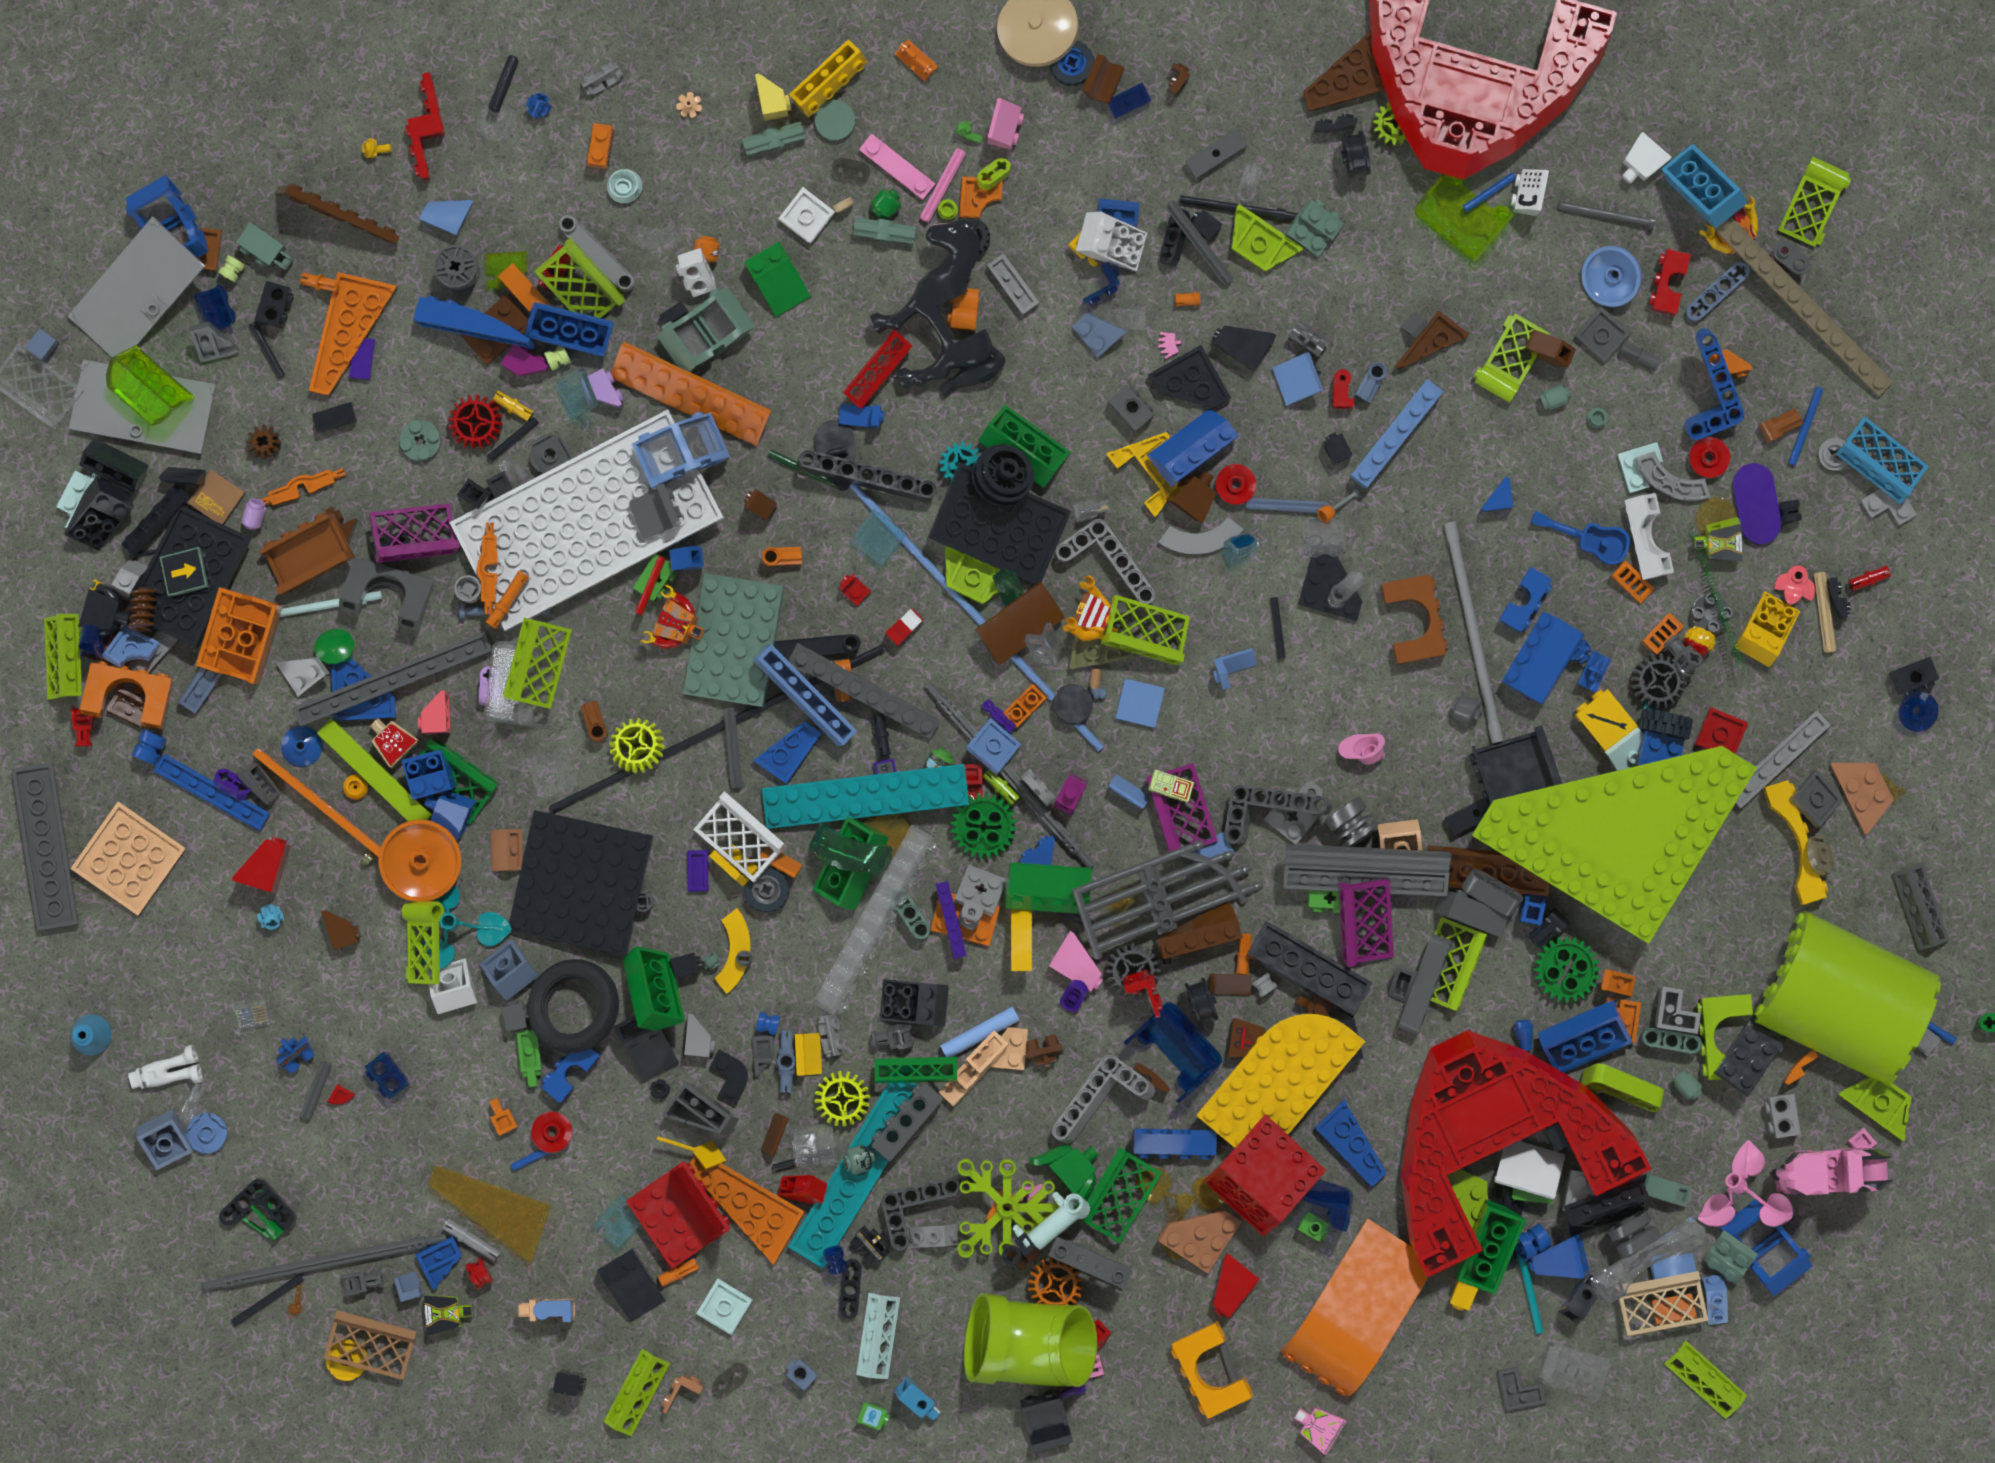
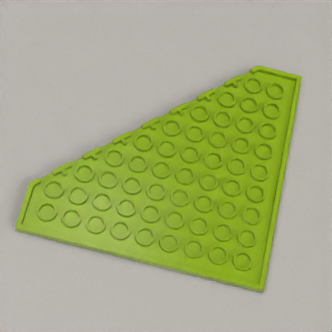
M1719 746L1492 801L1472 836L1649 944L1757 767L1725 747Z

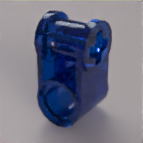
M86 624L81 627L78 643L81 657L96 655L98 658H102L104 640H102L100 629L97 626Z

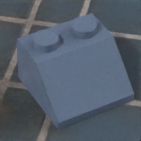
M512 939L479 964L495 989L506 1001L539 976Z
M174 1109L137 1127L136 1138L156 1170L193 1152L185 1128Z

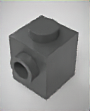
M518 1000L506 1002V1006L502 1007L506 1031L527 1028L528 1012L527 1007H524V1003L519 1004Z

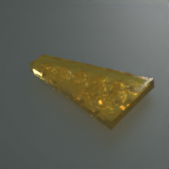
M434 1165L428 1185L532 1264L552 1205Z

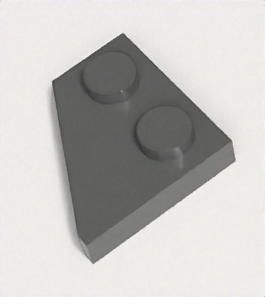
M210 322L189 326V331L201 363L239 354L238 346Z

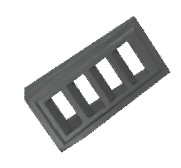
M258 761L253 762L237 774L240 780L266 805L281 794Z

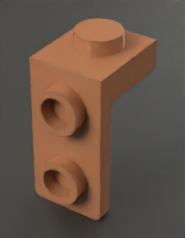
M684 1374L680 1378L676 1377L671 1386L674 1389L671 1396L666 1395L661 1405L664 1407L663 1413L666 1414L681 1385L700 1394L704 1388V1385L701 1384L702 1380L693 1375L690 1378Z

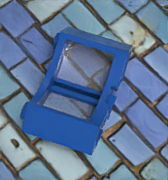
M167 175L126 197V211L131 218L136 220L141 229L148 223L151 217H154L195 257L198 258L209 251L203 230H198L195 222L197 219L189 203L185 205L182 197L179 196L182 193Z
M1755 1199L1736 1213L1731 1222L1720 1226L1722 1232L1725 1230L1758 1254L1749 1268L1758 1276V1279L1768 1291L1775 1296L1813 1267L1809 1261L1811 1256L1804 1247L1800 1249L1781 1225L1771 1227L1761 1221L1760 1210L1764 1205Z

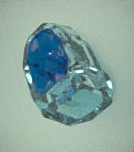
M1243 533L1230 537L1223 544L1222 551L1225 559L1229 564L1238 563L1257 549L1258 540L1251 534Z

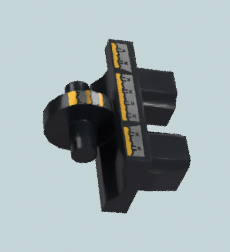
M864 1225L855 1233L856 1236L850 1242L857 1250L863 1245L869 1250L863 1256L869 1265L876 1261L880 1262L889 1253L884 1248L887 1244L882 1238L886 1234L884 1230L878 1234L874 1228L869 1231Z

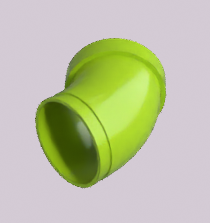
M981 1293L977 1296L968 1318L964 1342V1368L966 1377L970 1382L994 1384L996 1381L1030 1385L1080 1387L1090 1378L1097 1355V1333L1094 1320L1084 1306L1009 1301L1005 1296Z

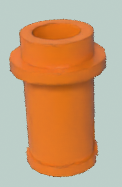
M1196 291L1185 294L1176 293V307L1188 305L1197 307V305H1201L1200 293H1196Z

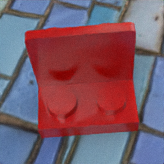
M1143 970L1125 976L1124 988L1126 994L1131 993L1135 995L1143 992V989L1146 988L1156 1018L1160 1017L1163 1003L1160 994L1155 993L1157 990L1153 974L1149 975L1148 970Z

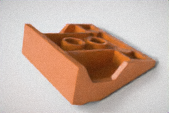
M219 587L196 666L237 677L252 684H259L283 605Z

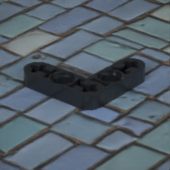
M264 1179L253 1180L222 1209L219 1215L220 1221L224 1225H235L251 1210L252 1205L256 1206L259 1203L281 1227H292L297 1220L295 1212ZM256 1184H263V1192H256L253 1196L248 1193V1191L253 1193L257 1189ZM243 1196H246L250 1201L247 1208H242L239 1204ZM272 1197L278 1201V1206L275 1209H271L268 1206V1200ZM235 1209H238L242 1212L241 1214L239 1212H235L232 1215L233 1221H226V1212L231 1213ZM281 1210L285 1215L290 1214V1223H283L284 1217L282 1214L278 1213L276 1216L275 1213Z

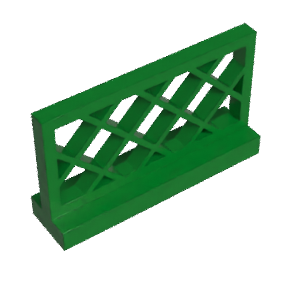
M433 736L425 744L426 746L420 755L427 753L428 750L430 752L442 750L452 767L457 786L455 789L447 791L456 792V794L460 795L459 791L470 790L471 798L474 800V789L482 788L487 792L484 799L476 800V803L480 804L478 807L475 804L474 813L468 823L471 825L500 783ZM465 776L468 778L469 787L459 788L457 777ZM445 791L432 794L431 796L439 799L440 796L438 795L443 794Z
M1119 1147L1087 1200L1090 1205L1089 1214L1079 1220L1121 1244L1163 1173ZM1129 1158L1136 1162L1138 1171L1126 1173L1125 1164ZM1140 1165L1144 1166L1146 1169L1141 1170ZM1150 1170L1156 1174L1152 1182L1144 1184L1141 1172ZM1139 1173L1141 1185L1130 1187L1127 1176ZM1125 1177L1127 1188L1116 1191L1114 1182L1117 1178ZM1142 1187L1144 1193L1142 1200L1133 1201L1131 1190ZM1128 1191L1131 1202L1119 1205L1117 1193ZM1114 1194L1117 1206L1105 1209V1197ZM1132 1205L1133 1215L1131 1218L1123 1219L1120 1208ZM1118 1209L1120 1220L1109 1223L1106 1211ZM1104 1212L1106 1224L1098 1226L1091 1222L1095 1214ZM1121 1223L1123 1231L1119 1238L1111 1233L1110 1225ZM1107 1226L1108 1231L1104 1230L1101 1227Z

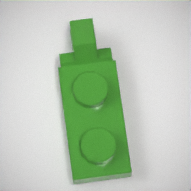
M533 1029L517 1031L523 1077H528L529 1087H537V1076L541 1075L542 1070L539 1038Z

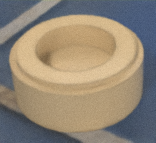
M849 197L834 205L833 208L836 213H840L854 205V202Z

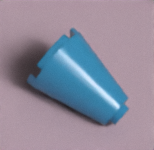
M88 1014L75 1021L71 1028L70 1037L77 1051L85 1055H97L108 1047L112 1033L105 1019L98 1015Z

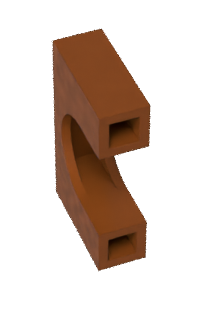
M1428 574L1382 583L1381 590L1384 605L1402 601H1414L1424 607L1429 617L1427 631L1422 637L1392 645L1396 665L1445 656L1446 651L1449 649L1447 639H1443L1442 631L1445 630L1444 622L1438 616V611L1441 610L1440 602L1434 596V591L1437 590L1435 578L1431 579V575Z

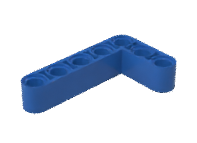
M1707 328L1700 329L1696 333L1695 340L1719 406L1692 416L1685 421V431L1695 440L1734 426L1744 419V410L1718 340L1712 331ZM1711 336L1708 343H1702L1704 337ZM1717 354V359L1709 362L1710 356ZM1724 373L1722 379L1716 380L1717 374ZM1731 391L1729 397L1722 398L1724 392ZM1737 409L1736 415L1729 416L1731 410ZM1713 417H1718V421L1715 424H1710V420ZM1694 425H1699L1697 431L1691 432V428Z

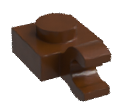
M1298 995L1295 1000L1296 1004L1308 1008L1306 1014L1328 1016L1332 1007L1315 996L1310 1001Z

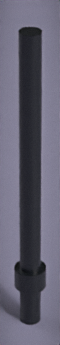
M1180 195L1179 201L1182 204L1236 212V206L1238 205L1236 203ZM1240 204L1255 215L1273 217L1280 221H1284V219L1294 220L1298 214L1285 211L1282 208L1275 210Z

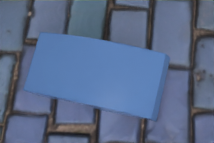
M1693 1253L1649 1260L1653 1280L1696 1272Z

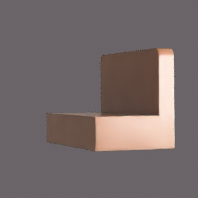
M522 829L491 830V870H521L523 862Z

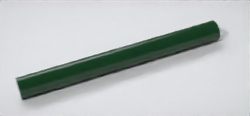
M769 451L767 457L839 490L832 484L829 478L803 472L798 468L797 461L776 451Z

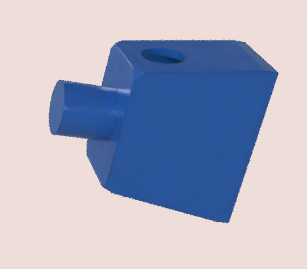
M445 791L439 799L429 795L424 806L433 810L430 821L444 826L458 840L466 831L477 801Z

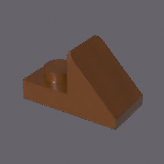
M334 507L326 509V514L335 515L348 544H350L358 519L354 518L342 524L344 518L340 510H335Z

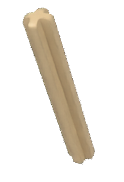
M1818 572L1814 574L1823 647L1825 653L1836 651L1827 576L1826 572Z

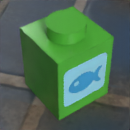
M864 1401L857 1422L881 1430L882 1426L886 1427L890 1415L886 1414L888 1409Z

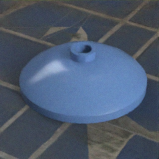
M1604 246L1595 250L1587 257L1582 268V282L1586 292L1594 301L1604 306L1617 307L1628 303L1636 296L1641 286L1642 272L1638 261L1629 251L1618 246ZM1614 270L1619 273L1618 277L1613 275Z

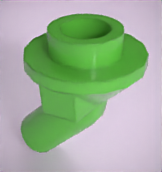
M965 120L956 125L957 130L954 131L956 134H960V136H964L973 142L981 143L982 136L971 132L972 122L968 123Z

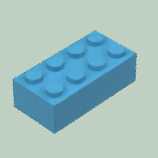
M1694 144L1690 145L1661 169L1667 182L1715 229L1747 204L1741 189Z

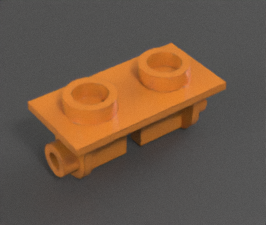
M909 39L903 42L895 53L901 61L924 81L938 68V65Z

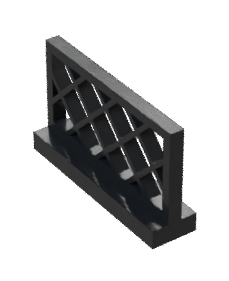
M1640 1179L1611 1189L1596 1197L1594 1195L1565 1205L1564 1209L1567 1214L1570 1235L1574 1236L1575 1234L1624 1219L1640 1211L1649 1210L1648 1200L1650 1198L1643 1180Z

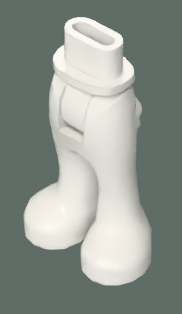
M189 1045L185 1047L184 1053L181 1055L152 1062L142 1068H137L135 1072L128 1073L132 1089L141 1087V1089L158 1087L184 1079H191L194 1083H201L203 1076L200 1064L174 1072H167L168 1069L198 1062L199 1059L194 1046Z

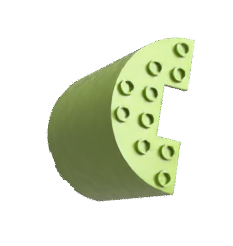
M1807 911L1799 912L1795 920L1797 926L1794 931L1790 932L1787 938L1789 944L1784 955L1786 957L1784 965L1781 964L1777 970V981L1766 987L1763 993L1765 999L1762 1004L1758 1005L1755 1011L1757 1016L1755 1022L1887 1086L1890 1085L1898 1077L1896 1072H1899L1901 1069L1904 1070L1910 1061V1051L1912 1052L1915 1047H1918L1929 1025L1937 1004V999H1934V996L1939 993L1941 987L1940 976Z

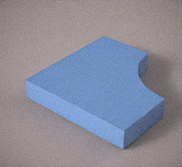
M124 625L102 657L118 667H122L126 662L133 659L150 661L160 647V642L138 631L131 630L128 626Z

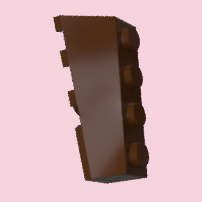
M1229 901L1210 909L1155 941L1160 960L1238 940L1243 937L1238 918Z

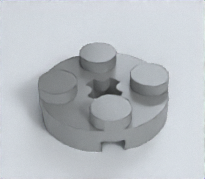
M1030 768L1021 776L1024 782L1047 807L1057 799Z

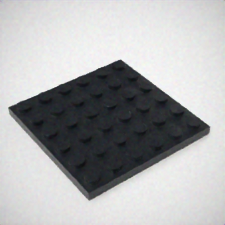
M534 810L509 920L512 928L511 931L627 956L654 836Z

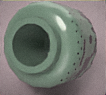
M864 1145L847 1149L843 1156L846 1170L851 1171L853 1174L869 1171L872 1168V1162L875 1161L873 1151L868 1150Z

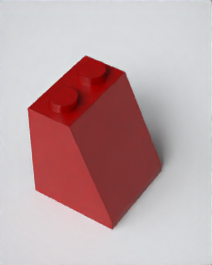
M272 836L271 840L265 839L235 873L232 881L277 893L291 846L286 845L287 840Z

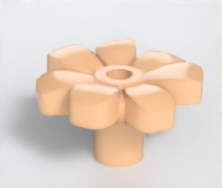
M688 92L687 97L684 95L679 96L681 103H677L676 108L677 110H682V117H687L689 114L691 118H695V111H702V106L698 105L701 102L699 96L694 98L692 92Z

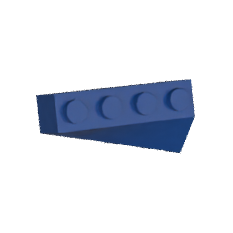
M1134 1128L1133 1153L1138 1154V1158H1150V1154H1158V1158H1171V1154L1179 1155V1159H1191V1155H1199V1159H1212V1155H1216L1217 1132L1214 1130Z

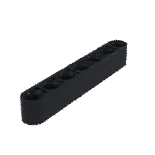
M812 450L803 451L797 461L798 468L806 473L921 502L932 500L936 493V485L930 480ZM809 457L812 460V464L805 465L802 462V458ZM829 462L832 465V469L825 470L822 467V463ZM849 467L852 470V474L845 475L842 472V468ZM863 472H868V473H870L871 476H872V479H871V480H865V479H863V478H862V473H863ZM888 477L891 479L892 484L885 485L881 479ZM901 483H910L912 489L904 490ZM928 487L931 490V494L924 495L921 488Z

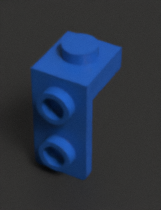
M841 404L839 424L879 429L880 423H884L885 411H881V406L873 405V407L863 406L860 409L856 405Z

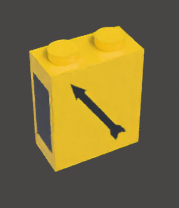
M1600 689L1591 696L1594 699L1588 705L1584 702L1575 709L1578 713L1574 716L1605 753V751L1638 726L1608 689L1604 692Z

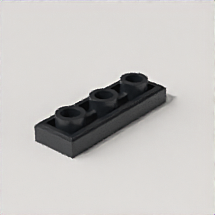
M1481 799L1445 817L1444 819L1452 835L1455 836L1479 824L1489 808V803H1485ZM1475 809L1479 810V817L1473 815Z

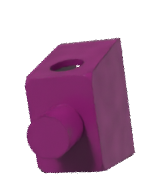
M1070 772L1053 807L1071 816L1089 781Z

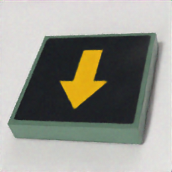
M200 547L160 557L168 597L209 587Z

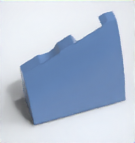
M474 201L428 202L419 219L426 224L458 236Z

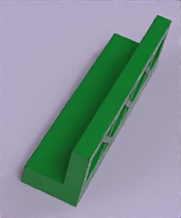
M957 1057L875 1059V1083L957 1082ZM879 1075H889L888 1077H879Z

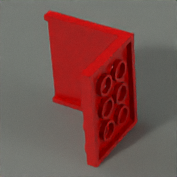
M1265 1114L1226 1159L1204 1178L1203 1182L1264 1237L1285 1219L1325 1173L1326 1169Z
M682 1161L669 1172L625 1201L670 1269H673L703 1247L731 1230L729 1227L730 1221L725 1214L721 1215L717 1210L719 1205L713 1197L709 1198L705 1192L707 1190L702 1180L698 1181L696 1179L694 1168L689 1162L686 1164L685 1161Z

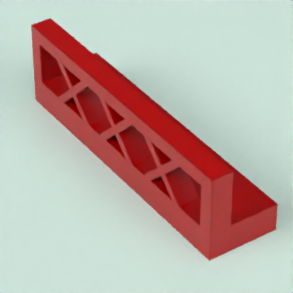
M893 330L842 393L851 403L861 409L913 345L897 331ZM897 337L899 340L891 348V342ZM881 355H885V357L878 364V358ZM870 370H873V371L871 372V374H870V375L866 378V380H865V374H866V372H867V371H870ZM855 386H860L853 395L850 394Z

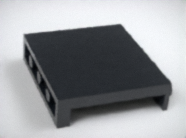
M1542 725L1535 727L1532 733L1476 749L1474 745L1472 746V753L1469 754L1472 766L1476 765L1478 771L1475 773L1477 782L1482 784L1484 791H1481L1485 803L1488 802L1489 806L1496 799L1562 784Z

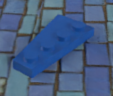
M1345 1099L1314 1127L1371 1187L1387 1173Z

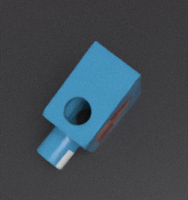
M907 1376L894 1390L897 1398L919 1417L923 1418L926 1415L934 1421L940 1414V1411L934 1406L935 1401L910 1377Z

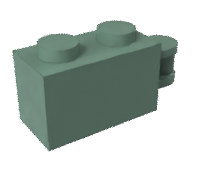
M252 223L248 224L236 241L240 246L239 250L247 256L251 253L257 257L255 261L264 268L267 265L272 268L276 264L286 271L293 261V258L284 252L286 249L284 245ZM283 255L285 258L279 263L277 260Z

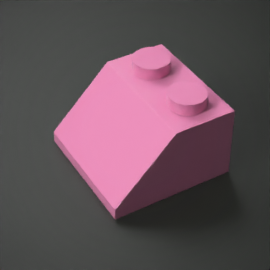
M1001 98L997 99L988 134V144L1010 150L1012 145H1017L1019 133H1016L1017 126H1022L1024 114L1021 113L1022 107Z

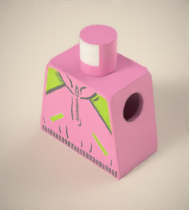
M1316 1407L1313 1408L1310 1414L1299 1408L1294 1416L1296 1421L1303 1424L1299 1432L1325 1455L1346 1423L1345 1419Z

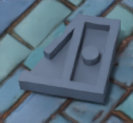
M1089 312L1072 326L1097 357L1105 353L1128 332L1125 328H1119L1111 324V322L1099 319L1096 315Z

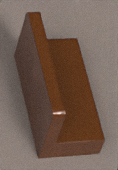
M1097 54L1082 91L1089 99L1109 104L1125 70L1124 67L1110 63L1104 55Z

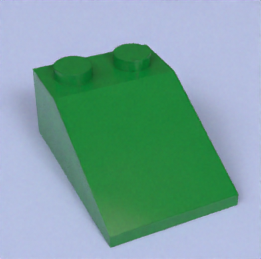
M779 241L744 261L746 268L776 317L811 297Z

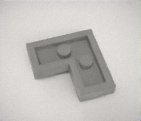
M1881 489L1860 500L1870 518L1888 508L1898 526L1917 515L1907 498L1899 504Z

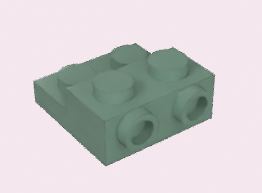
M1315 199L1314 201L1307 200L1285 234L1319 257L1344 223L1340 221L1341 216L1332 210L1329 213L1324 209L1326 205L1320 200Z
M1724 1230L1703 1261L1707 1263L1710 1269H1716L1723 1274L1727 1281L1738 1284L1758 1254Z

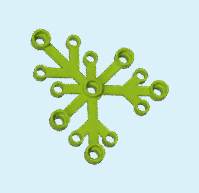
M968 1158L960 1160L958 1172L963 1176H970L976 1182L971 1183L968 1180H963L960 1183L961 1192L965 1194L969 1192H986L997 1203V1212L986 1223H970L969 1221L960 1223L961 1233H976L968 1240H962L958 1244L957 1250L959 1255L964 1258L970 1257L974 1252V1246L981 1239V1252L985 1255L990 1254L993 1249L991 1229L1003 1218V1241L999 1244V1253L1002 1256L1004 1245H1014L1011 1241V1218L1027 1234L1034 1229L1033 1223L1026 1221L1018 1212H1027L1040 1224L1045 1218L1039 1212H1055L1059 1208L1057 1203H1039L1047 1194L1054 1191V1183L1051 1180L1044 1181L1042 1188L1027 1203H1018L1027 1194L1033 1192L1034 1184L1030 1180H1025L1022 1183V1187L1011 1197V1175L1016 1170L1013 1160L1006 1158L999 1164V1171L1003 1175V1197L991 1186L993 1164L990 1160H983L981 1162L982 1176L974 1169L972 1160ZM964 1163H968L970 1165V1168L964 1170L962 1168V1165ZM989 1163L990 1169L985 1170L983 1164ZM1005 1163L1011 1165L1009 1170L1003 1168ZM967 1183L970 1185V1188L964 1190L962 1185ZM1029 1183L1031 1184L1032 1188L1030 1190H1025L1024 1185ZM1049 1183L1053 1187L1051 1190H1046L1045 1185ZM1005 1204H1010L1011 1209L1004 1210L1003 1206ZM964 1224H968L970 1228L969 1230L964 1231L962 1229V1226ZM1026 1224H1029L1032 1228L1031 1230L1026 1231L1024 1229V1226ZM967 1244L969 1245L970 1249L968 1251L962 1250V1246ZM986 1244L990 1246L988 1251L982 1249Z

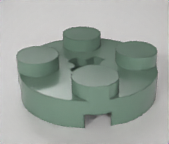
M425 420L411 421L403 428L400 435V447L409 458L415 461H423L434 457L441 446L439 431L432 423ZM424 435L426 443L417 446L415 438Z

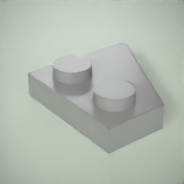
M319 657L301 658L291 661L284 660L276 664L297 696L304 694L329 674Z

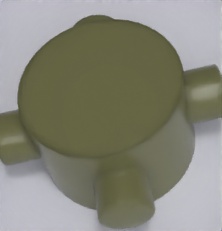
M367 852L361 859V864L368 866L375 858V854Z

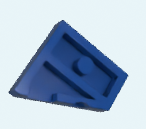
M454 1236L416 1253V1257L433 1290L438 1287V1284L462 1256Z

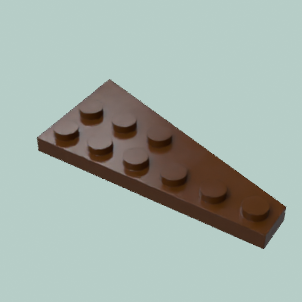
M296 184L279 186L275 193L281 197L282 195H289V199L297 204H309V209L340 222L347 221L352 227L367 230L368 234L389 243L397 244L400 236L395 234L396 231L387 226L384 229L376 226L378 222L370 218L363 220L358 217L359 214L350 209H347V212L339 209V204L330 200L329 202H324L321 200L320 195L313 192H307L306 194L302 192L303 188Z

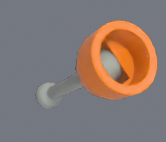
M1353 490L1351 495L1333 507L1325 505L1318 509L1317 514L1320 520L1324 523L1331 521L1335 516V510L1353 497H1358L1360 495L1359 490Z

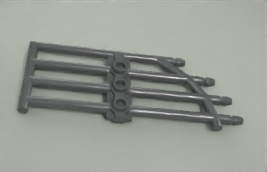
M1197 841L1194 844L1186 845L1073 888L1072 892L1094 958L1100 959L1102 958L1101 950L1153 930H1157L1158 935L1173 931V929L1178 928L1177 921L1234 899H1238L1240 904L1247 902L1245 895L1263 888L1262 882H1256L1253 885L1241 888L1235 878L1251 871L1250 865L1228 871L1219 863L1225 859H1231L1234 856L1232 850L1213 857H1207L1193 852L1204 847L1203 841ZM1178 857L1197 862L1163 876H1160L1157 866ZM1207 867H1211L1220 874L1169 895L1166 894L1163 885ZM1138 873L1141 881L1140 885L1085 905L1082 897L1083 893ZM1226 881L1233 890L1173 914L1170 906L1171 902ZM1145 893L1147 903L1096 923H1091L1089 912L1136 894ZM1147 911L1151 912L1154 922L1098 943L1095 931Z

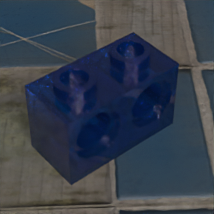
M387 1051L382 1052L364 1066L367 1069L365 1074L372 1082L374 1080L380 1086L377 1089L384 1098L392 1099L411 1084ZM378 1062L385 1065V1071L382 1074H378L375 1071V1065ZM391 1078L395 1079L398 1083L395 1090H390L387 1086Z

